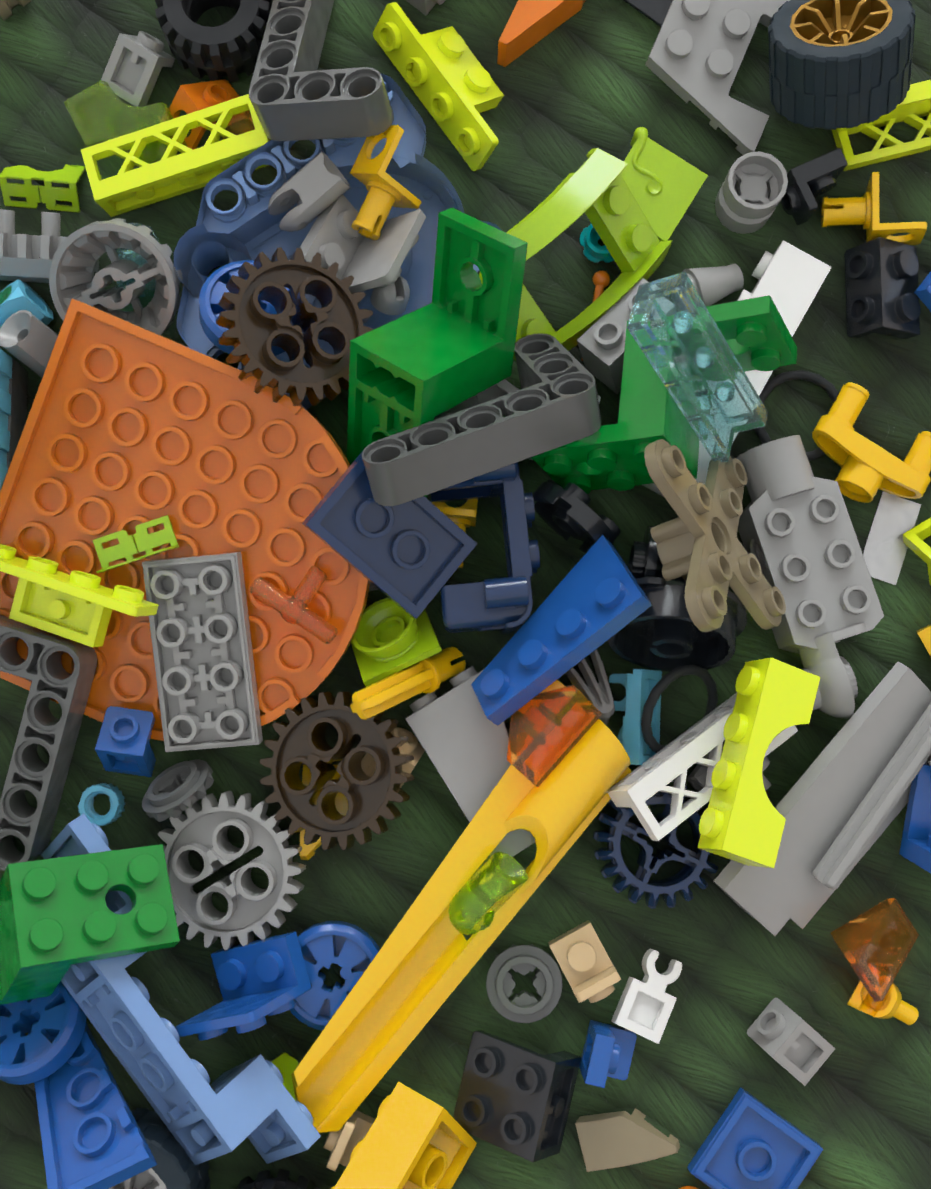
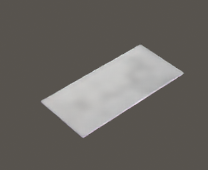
M884 491L882 492L863 551L871 577L896 585L908 549L903 543L902 534L915 527L921 504Z

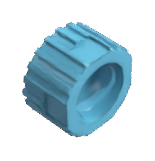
M100 783L92 785L82 792L79 805H77L80 815L84 813L91 823H95L99 827L108 825L121 817V813L125 810V798L122 795V791H119L118 787H114L113 784ZM98 794L109 796L111 805L106 815H99L94 809V797Z

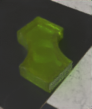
M102 80L64 101L84 143L91 146L174 119L167 104L159 102L144 107L129 105L113 92L107 82ZM159 141L149 143L144 148L139 159L148 164L160 161L168 146Z

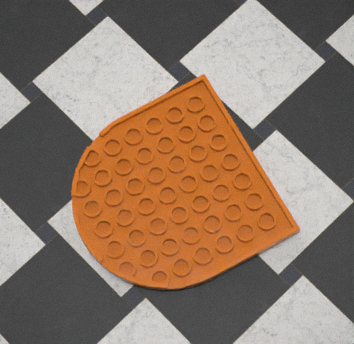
M72 298L0 490V544L17 549L15 556L28 560L29 556H35L55 561L59 564L57 571L69 575L73 570L101 577L100 585L114 589L115 585H123L144 592L143 600L146 601L142 562L241 552L261 726L268 724L284 715L287 708L293 709L302 698H306L316 690L334 670L347 651L359 627L366 606L370 581L302 524L349 468L350 464L335 439L320 421L303 405L293 406L292 400L287 393L275 403L272 398L273 388L266 386L260 393L254 392L258 379L253 375L247 379L240 380L238 377L242 371L241 369ZM166 515L169 516L179 545L178 548L105 572L96 573L102 567L92 540L121 530L127 531L128 536L136 533V525ZM163 523L147 528L149 534L165 529ZM118 538L102 543L103 549L119 544ZM170 543L155 547L153 551L171 547ZM146 552L134 554L133 557L135 559L144 556ZM126 558L109 562V566L126 562ZM1 571L0 615L9 617L19 577ZM112 610L104 644L101 647L93 648L97 655V667L84 715L103 723L106 709L110 706L149 711L155 717L150 739L164 741L149 616L134 617ZM19 638L17 641V651L21 658L26 660L28 657V647ZM64 652L61 657L62 666L66 672L72 674L75 665L73 658L70 654ZM0 671L1 679L30 690L32 680ZM53 698L50 699V700H52V701L58 703L57 700H55V699H53Z

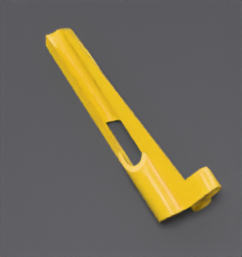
M556 680L518 710L520 711L519 714L537 728L291 1074L296 1101L301 1102L310 1111L313 1117V1126L319 1133L339 1131L608 803L611 799L607 793L609 789L631 773L628 767L631 764L630 758L617 737L598 717L592 714L578 696L560 681ZM518 829L529 831L536 842L535 859L471 937L466 940L456 917L454 908L455 896L507 833Z

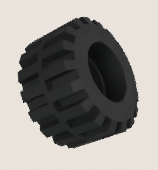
M155 0L158 7L155 9L158 22L173 56H176L178 64L184 70L190 68L192 75L199 79L208 74L210 81L221 80V77L228 76L229 82L238 81L237 74L244 71L247 76L254 73V64L257 62L272 7L271 0ZM230 6L238 9L236 15L223 25L205 27L196 24L199 17L210 8Z

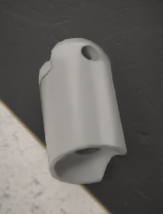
M321 151L273 193L269 200L268 212L273 216L279 215L297 203L298 206L291 209L282 218L279 227L287 232L299 231L351 187L336 165Z
M20 310L7 318L1 326L0 346L42 378L58 335L31 312Z

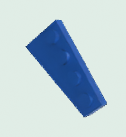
M603 534L471 684L487 719L497 726L652 606L612 543Z

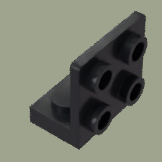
M482 1030L475 1031L472 1035L453 1118L467 1133L528 1161L536 1162L560 1153L581 1057L567 1051L542 1055Z

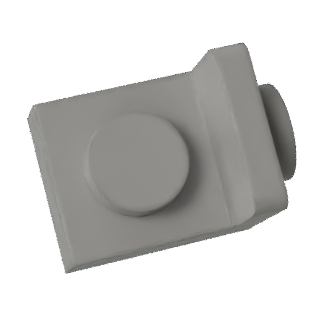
M139 31L137 36L119 33L99 85L135 107L145 108L162 67L172 68L175 58L163 51L165 44L148 33Z
M774 998L747 1030L749 1037L804 1086H806L835 1050L830 1043L778 998Z

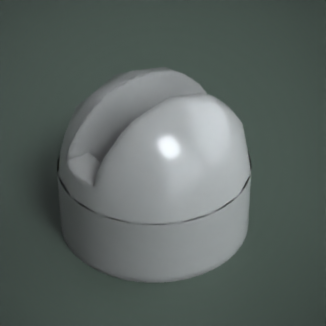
M399 276L395 282L385 288L380 286L373 288L370 298L372 305L378 311L387 315H400L404 313L410 298L409 285L403 277Z

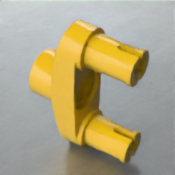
M848 382L843 385L828 414L821 416L812 432V438L817 446L841 467L835 479L838 482L841 493L852 500L862 503L871 502L878 489L902 498L919 499L923 497L931 481L929 476L931 471V432L922 431L918 433L904 462L882 447L854 431L853 425L870 394L858 384Z

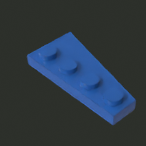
M35 1020V1021L31 1022V1024L33 1025V1024H35L36 1022H39V1021H38V1020ZM86 1023L83 1037L69 1060L50 1076L34 1082L48 1189H109L158 1165Z

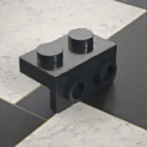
M878 237L846 250L844 257L847 336L859 338L872 333H879L908 339L920 335L919 316L921 307L919 297L914 293L918 288L919 261L917 258V247Z

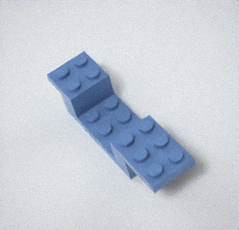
M83 813L68 823L41 855L44 859L105 852L111 851V849L108 847L109 843L104 831L97 824L91 823ZM111 891L106 894V905L112 912L126 914L131 911L132 902L126 893ZM146 952L71 965L61 982L177 1142L186 1151L185 1153L193 1161L194 1165L232 1152L247 1137L267 1164L306 1151L321 1137L313 1126V1117L310 1111L301 1102L294 1100L283 1085L284 1079L280 1070L272 1062L265 1060L261 1054L224 1072L209 1085L210 1077L201 1063L195 1059H190L179 1044L180 1037L173 1024L167 1019L159 1017L149 1003L150 996L144 984L136 977H130L125 968Z

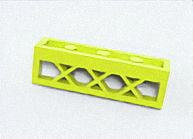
M931 80L910 84V90L907 91V96L903 102L898 104L896 109L889 114L879 117L878 120L861 124L858 127L832 130L836 147L841 149L848 163L844 171L931 150ZM904 122L919 130L914 140L906 143L889 135L888 132L893 124ZM885 126L883 131L880 130L878 127ZM861 132L877 141L871 151L854 155L848 135ZM924 134H926L927 136H929V137H926V138H922V136H923ZM881 144L886 146V148L879 149Z
M249 94L81 149L94 200L113 217L205 187L212 178L271 139L264 133L250 101ZM250 110L255 127L254 130L239 135L225 130L233 115ZM201 126L211 131L203 147L192 150L182 144L191 129ZM159 141L168 146L160 161L148 164L139 159L144 148L149 143ZM112 155L125 160L117 175L102 180L97 160ZM261 165V166H258L255 170L260 169V168H263V167H266V166H269V165Z

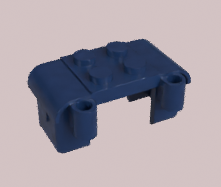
M518 462L431 493L432 502L500 496L508 577L485 579L484 582L443 586L440 589L443 624L445 630L449 633L502 630V634L512 633L524 624L532 611L533 600L530 580L532 574H537V568H540V557L537 539L529 540L528 528H532V521H535L534 500L532 492L524 493Z

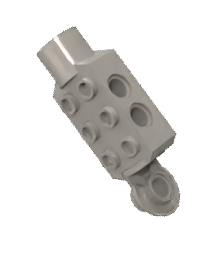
M800 435L783 437L754 447L737 457L746 470L748 479L746 486L751 498V502L740 515L738 530L747 553H752L756 556L764 577L772 587H777L784 597L786 612L782 615L780 625L772 628L778 648L798 653L804 667L801 670L820 677L812 711L819 709L830 716L848 719L854 714V699L857 697L858 687L852 667L844 657L839 656L835 643L840 642L842 639L873 630L884 617L838 482L814 477Z

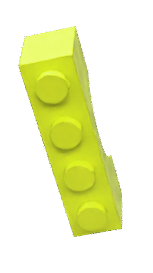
M771 657L745 662L744 668L740 671L736 680L737 696L733 712L728 717L724 726L725 743L721 758L712 772L711 783L713 789L708 808L703 812L699 822V832L701 835L697 848L747 866L775 867L786 819L774 808L766 794L762 776L764 756L772 740L781 731L794 725L810 723L820 682L819 676Z

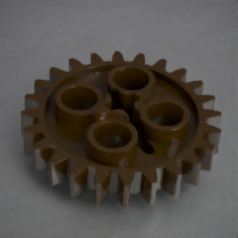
M279 247L274 252L271 261L263 252L257 255L253 262L254 266L245 261L237 272L239 277L232 275L226 285L229 292H224L219 300L218 305L226 311L219 314L216 324L228 329L219 338V344L234 347L226 362L228 364L242 362L245 367L239 374L238 378L240 380L247 379L252 375L258 379L255 385V393L258 394L266 386L273 388L272 398L275 403L285 393H289L293 406H298L306 394L312 406H317L323 400V394L332 401L341 393V388L346 391L349 389L350 340L374 330L363 325L373 315V311L359 309L358 304L366 294L364 292L351 294L348 288L354 280L352 275L340 280L336 277L339 267L337 262L333 263L326 270L321 267L322 259L320 253L317 252L310 262H306L301 248L295 250L290 260H288L283 249ZM285 287H287V288L290 289L291 296H290L288 290H287ZM305 294L315 296L322 308L311 305L307 301ZM258 300H265L271 303L277 314L265 312L260 307ZM318 339L328 342L334 350V355L324 352L318 344ZM271 346L282 348L288 354L290 362H283L277 359L271 350ZM303 357H304L306 363L310 366V368H308V367H306V366L304 365Z
M321 692L318 696V703L313 697L302 698V711L297 707L293 709L287 708L285 712L290 724L274 722L272 726L280 735L279 739L264 741V744L274 751L273 757L260 759V764L271 768L272 774L262 778L260 784L273 785L275 791L265 799V802H279L282 806L275 815V820L278 821L290 817L292 821L288 834H296L305 829L304 844L315 843L321 837V844L324 850L335 847L337 841L342 850L354 847L355 838L362 845L372 841L371 830L378 835L388 831L384 818L394 820L401 816L400 811L393 803L404 802L410 799V796L400 789L401 783L414 780L413 775L402 771V765L414 760V756L400 754L399 747L409 740L408 736L394 737L391 733L399 721L397 719H389L382 722L381 718L384 712L367 720L360 719L357 713H352L350 705L353 702L350 692H338L335 700L331 692ZM329 724H332L338 732V742L334 748L330 747L325 739V731ZM359 734L361 736L360 743L350 751L356 740V735ZM366 752L371 754L376 762V770L372 777L367 776L361 767V760ZM341 760L336 769L332 762ZM303 763L309 767L311 772V781L308 786H305L299 778V769ZM336 771L341 775V778L332 779ZM323 789L317 799V805H314L312 802L313 797L317 791ZM338 792L344 794L349 803L345 816L340 814L335 807V797Z

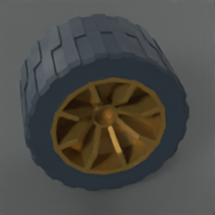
M786 1L778 8V12L773 14L768 26L770 101L775 106V110L781 116H785L787 120L795 124L804 125V127L836 130L837 128H853L864 123L873 122L896 109V106L906 98L911 84L916 17L911 1Z

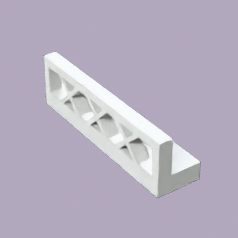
M737 693L629 773L607 792L616 807L632 808L652 841L661 840L710 801L713 789L711 776L715 765L721 758L722 745L725 740L723 734L724 726L728 717L733 712ZM795 725L784 729L772 740L764 758L798 731ZM710 752L709 759L702 758ZM693 764L708 766L705 787L699 792L685 790L687 769ZM674 780V786H673V787L666 786L667 784H669L671 781ZM658 791L672 794L670 814L658 823L645 801ZM683 797H689L690 799L683 804Z

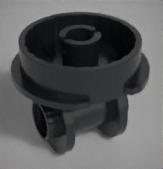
M648 525L643 542H633L628 569L652 606L608 639L610 647L621 658L633 664L659 671L670 672L679 666L697 665L708 670L726 663L735 653L736 637L746 627L747 609L739 598L728 590L726 600L727 613L724 615L721 627L706 633L700 631L694 625L686 608L684 598L686 581L682 577L670 581L664 579L662 575L663 565L658 555L657 543L652 538L650 532L651 528L655 526Z

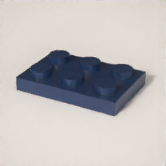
M362 452L302 523L405 612L416 619L477 545L471 537L425 496L396 506L377 504L372 495L362 459Z

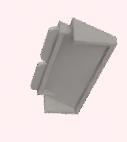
M900 662L893 666L775 807L786 819L775 867L747 866L731 860L714 880L741 909L774 936L778 934L789 919L803 929L835 891L815 879L813 876L814 869L931 703V691L909 667ZM931 755L925 763H928L931 760ZM911 784L852 869L908 803Z

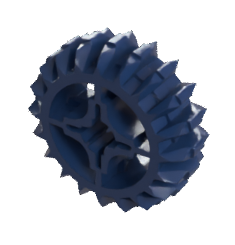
M658 791L645 801L647 806L666 804L663 812L658 813L655 818L658 823L670 814L672 794ZM611 799L608 801L609 805L617 810L613 818L606 813H599L598 819L610 826L608 832L602 830L593 832L595 840L607 842V847L595 850L594 856L598 860L611 859V862L604 865L600 872L604 878L612 877L619 873L612 884V888L617 893L624 891L631 885L628 891V900L636 904L645 892L646 905L649 908H656L659 894H662L665 905L672 908L676 904L674 892L679 891L686 901H690L693 899V893L688 886L692 882L703 890L707 888L708 883L699 876L703 869L710 873H716L718 870V866L707 861L708 854H716L697 848L701 835L699 832V822L707 808L695 812L687 818L693 834L692 851L680 845L676 837V827L664 836L663 839L667 841L668 845L677 849V852H672L665 848L663 851L657 849V854H652L653 847L645 839L637 835L639 832L649 836L644 827L628 821L634 814L632 808L616 807ZM622 834L636 841L639 846L640 853L637 860L639 867L635 875L628 870L621 855L620 841ZM676 860L685 863V866L678 873L669 878L649 880L652 873L657 874L660 866L666 861Z

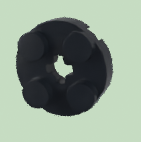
M547 480L533 493V500L537 501L534 505L537 514L566 541L570 536L583 541L584 543L580 546L579 550L587 553L602 534L613 545L615 539L621 533L619 527L612 520L604 515H597L587 506L591 501L590 497L573 483L569 482L563 489L556 482Z

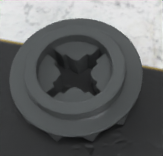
M200 759L179 762L167 768L148 787L142 800L143 810L149 818L154 817L160 822L170 816L177 818L182 811L188 808L193 809V804L197 800L205 798L207 795L206 790L214 782L212 769L206 761Z
M533 944L512 945L501 954L496 955L491 964L486 979L487 994L495 1010L506 1019L517 1023L536 1022L549 1015L558 1004L562 993L561 972L552 956ZM537 967L538 969L535 971L532 983L539 996L536 997L532 992L529 993L523 989L510 998L516 982L509 970L512 968L515 972L526 975L529 971L533 972Z

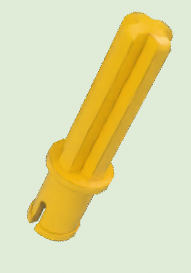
M448 647L438 654L355 692L352 695L353 703L350 705L352 713H357L360 719L367 720L422 692L432 693L436 691L442 682L457 676L465 670V660L454 665L450 663L463 656V654L455 647Z

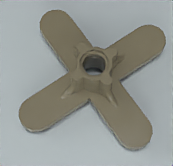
M663 439L648 444L645 448L644 458L649 475L679 516L652 527L650 530L651 536L657 543L658 555L663 565L662 575L664 579L670 581L682 577L686 581L684 598L687 611L694 625L705 633L721 627L724 615L727 613L726 600L728 587L730 586L762 629L768 630L779 626L782 615L786 612L784 597L777 587H772L764 577L756 556L752 553L748 554L737 539L739 518L743 513L744 485L748 481L746 470L741 461L737 458L732 459L726 453L711 458L704 485L702 482L698 483L686 466L685 458L677 446L670 445Z

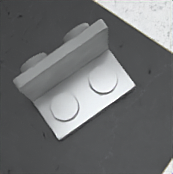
M342 195L316 218L300 246L304 254V260L310 262L318 252L321 254L322 268L327 270L333 263L337 262L339 264L336 274L337 278L342 280L351 275L354 277L352 284L348 288L351 294L379 286L385 288L395 282L402 272L401 265L405 257L419 239L418 232L426 219L421 209L386 220L379 239L372 240L359 234L357 230L351 227L353 220L358 215V211Z

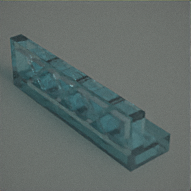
M685 271L639 285L627 329L713 461H720L721 463L729 461L734 433L766 426L767 409Z

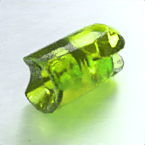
M495 852L450 902L448 913L453 927L466 935L475 934L479 930L489 927L493 921L494 914L529 879L524 868L510 855L504 852Z

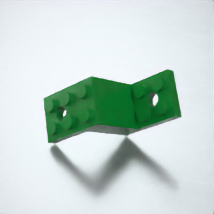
M454 208L439 212L432 303L350 340L347 460L350 465L369 444L434 420V417L511 376L528 247L527 242ZM474 264L481 271L483 284H481L478 273L473 269Z
M771 296L627 320L618 424L603 425L596 433L531 458L563 489L570 482L577 485L586 494H589L591 490L608 488L626 491L633 489L635 485L654 483L646 467L644 452L648 444L663 439L681 450L688 470L697 479L704 378H725L732 373L752 370L772 371L779 368V366L797 364V346Z
M163 844L8 864L0 881V1005L51 996L72 964L175 947L180 942ZM111 891L126 893L132 902L131 911L126 914L112 912L106 905V894Z

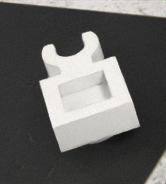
M649 949L642 959V969L645 974L643 980L640 981L629 976L611 1022L659 1044L677 999L665 993L667 984L673 983L680 976L682 962L671 959L668 969L664 973L659 974L655 968L659 952Z

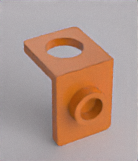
M226 79L180 85L163 122L179 117L182 110L189 114L240 96ZM250 110L233 115L230 121L246 119ZM201 126L192 129L190 136H186L182 144L192 150L196 149L206 129Z

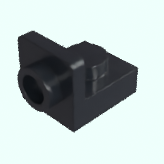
M840 148L797 166L787 174L788 185L786 193L780 202L784 211L788 215L793 216L797 225L807 222L818 208L814 197L828 192L837 185V177L848 164Z

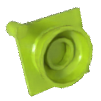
M638 127L635 129L630 143L633 147L623 161L628 165L620 174L660 241H668L708 175L648 138V130L645 127Z
M390 598L374 602L364 610L359 627L351 640L360 674L366 687L442 651L426 609L416 619Z

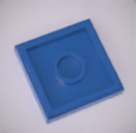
M740 1087L687 1168L692 1175L711 1189H798L822 1153L823 1148L815 1140Z

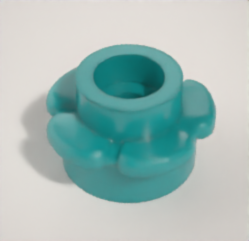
M590 224L588 227H585L580 235V245L584 247V256L594 263H599L600 261L610 263L614 261L606 246L598 244V240L601 238L593 225Z

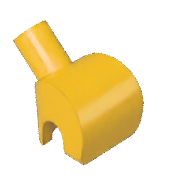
M867 965L847 1005L875 1018L889 1019L895 1017L907 1025L914 1024L918 1018L917 1008L902 1000L901 992L894 983L870 965Z

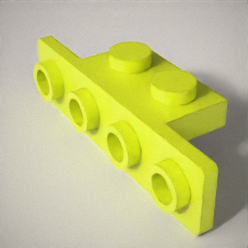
M397 2L388 3L373 31L374 39L471 170L477 171L482 169L499 141L479 113L496 108L504 94L453 26L421 35Z
M0 544V571L19 577L9 619L94 648L101 647L104 644L112 610L134 617L157 614L159 605L143 600L144 592L123 585H115L114 589L100 585L101 577L75 570L71 571L69 575L57 571L59 564L55 561L35 556H29L28 560L15 556L17 549Z

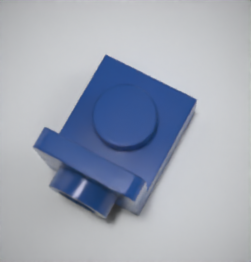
M110 706L106 709L95 751L105 771L152 777L156 762L149 743L155 722L152 712Z
M590 1020L579 1066L585 1084L605 1088L607 1077L619 1080H626L628 1078L637 1038L634 1032Z

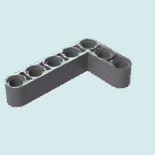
M273 0L249 88V98L264 133L273 141L370 137L385 132L393 123L394 113L382 75L378 70L369 67L317 70L334 0Z
M532 334L519 339L515 343L514 352L521 390L385 437L364 448L362 459L374 501L383 506L400 505L596 433L601 427V416L594 376L555 337L549 334Z
M0 615V671L32 680L0 799V869L5 871L8 864L35 860L49 845L95 675L97 655L90 646ZM19 638L28 647V657L26 660L21 658L17 651V641ZM64 652L70 654L73 658L75 665L72 674L66 672L62 666L61 657ZM51 698L57 700L61 706L62 716L60 719L54 717L50 711L49 701ZM38 744L47 749L50 756L49 764H46L39 758L37 753ZM26 790L32 792L36 797L37 808L30 806L25 797ZM14 836L20 838L24 843L25 853L18 850L15 846Z

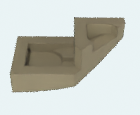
M636 1108L631 1115L626 1111L580 1116L575 1123L587 1172L638 1164L678 1153L680 1149L679 1140L671 1134L669 1137L664 1135L644 1120L646 1115Z

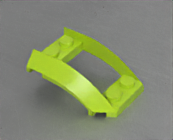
M599 148L591 149L586 155L588 159L575 173H569L542 203L506 233L528 243L526 260H528L564 232L585 212L622 273L592 304L556 332L523 285L516 342L525 336L543 333L555 337L568 351L578 345L577 339L622 299L641 279H649L665 260L673 240L660 241L623 180L620 173L628 164ZM480 271L479 277L481 280V284H483V277Z

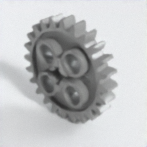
M232 791L221 793L219 804L213 793L208 794L202 799V807L195 802L193 809L188 808L185 810L187 816L180 814L177 818L170 817V822L175 830L166 828L159 831L158 836L167 844L163 848L174 910L177 913V927L184 922L189 925L186 936L188 940H191L200 932L204 933V947L207 948L215 943L218 937H221L223 949L228 950L235 944L236 937H238L242 946L254 941V933L261 940H264L271 934L269 924L279 928L286 921L281 910L291 912L297 906L295 900L288 894H297L304 888V885L293 879V876L302 873L306 869V865L293 862V856L302 850V846L289 845L287 839L292 836L288 834L289 828L281 830L278 826L281 820L276 821L275 815L270 818L266 815L269 803H266L265 800L252 808L250 793L241 795L236 804ZM230 825L238 827L243 832L244 845L242 848H237L229 842L227 831ZM257 846L263 848L262 855L236 871L228 874L199 893L193 891V885ZM190 850H194L202 856L204 861L202 872H198L190 866L188 861ZM253 867H258L267 874L269 879L267 889L259 888L253 883L251 878ZM213 892H219L227 899V913L220 912L213 906Z

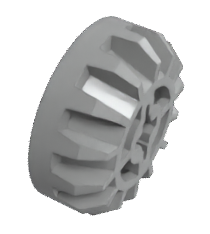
M121 218L109 221H95L76 230L60 244L50 266V293L59 316L64 321L73 298L161 335L173 323L172 320L179 310L181 300L179 284L183 277L181 269H174V264L170 258L172 250L167 244H160L150 235L152 230L144 225L136 227L126 223V220ZM115 248L132 250L140 254L147 263L138 265L132 260L119 259ZM107 252L111 264L98 271L94 276L95 266L99 258ZM132 278L135 279L126 288L112 287L107 290L104 289L113 280H122L124 282ZM155 278L156 289L151 302L143 308L138 297L142 295L146 284ZM130 303L134 309L131 312L119 310Z

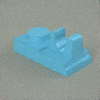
M633 669V674H611L609 677V683L622 684L626 689V696L621 701H614L615 711H625L623 726L619 730L618 740L630 758V765H642L656 754L644 741L641 720L646 700L652 688L662 678V671ZM661 695L653 709L651 721L653 737L659 744Z

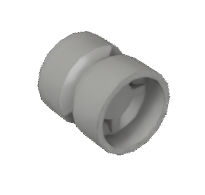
M760 151L746 153L737 158L731 166L715 201L716 215L723 226L732 232L746 234L753 233L766 224L786 193L788 178L782 163L771 154Z

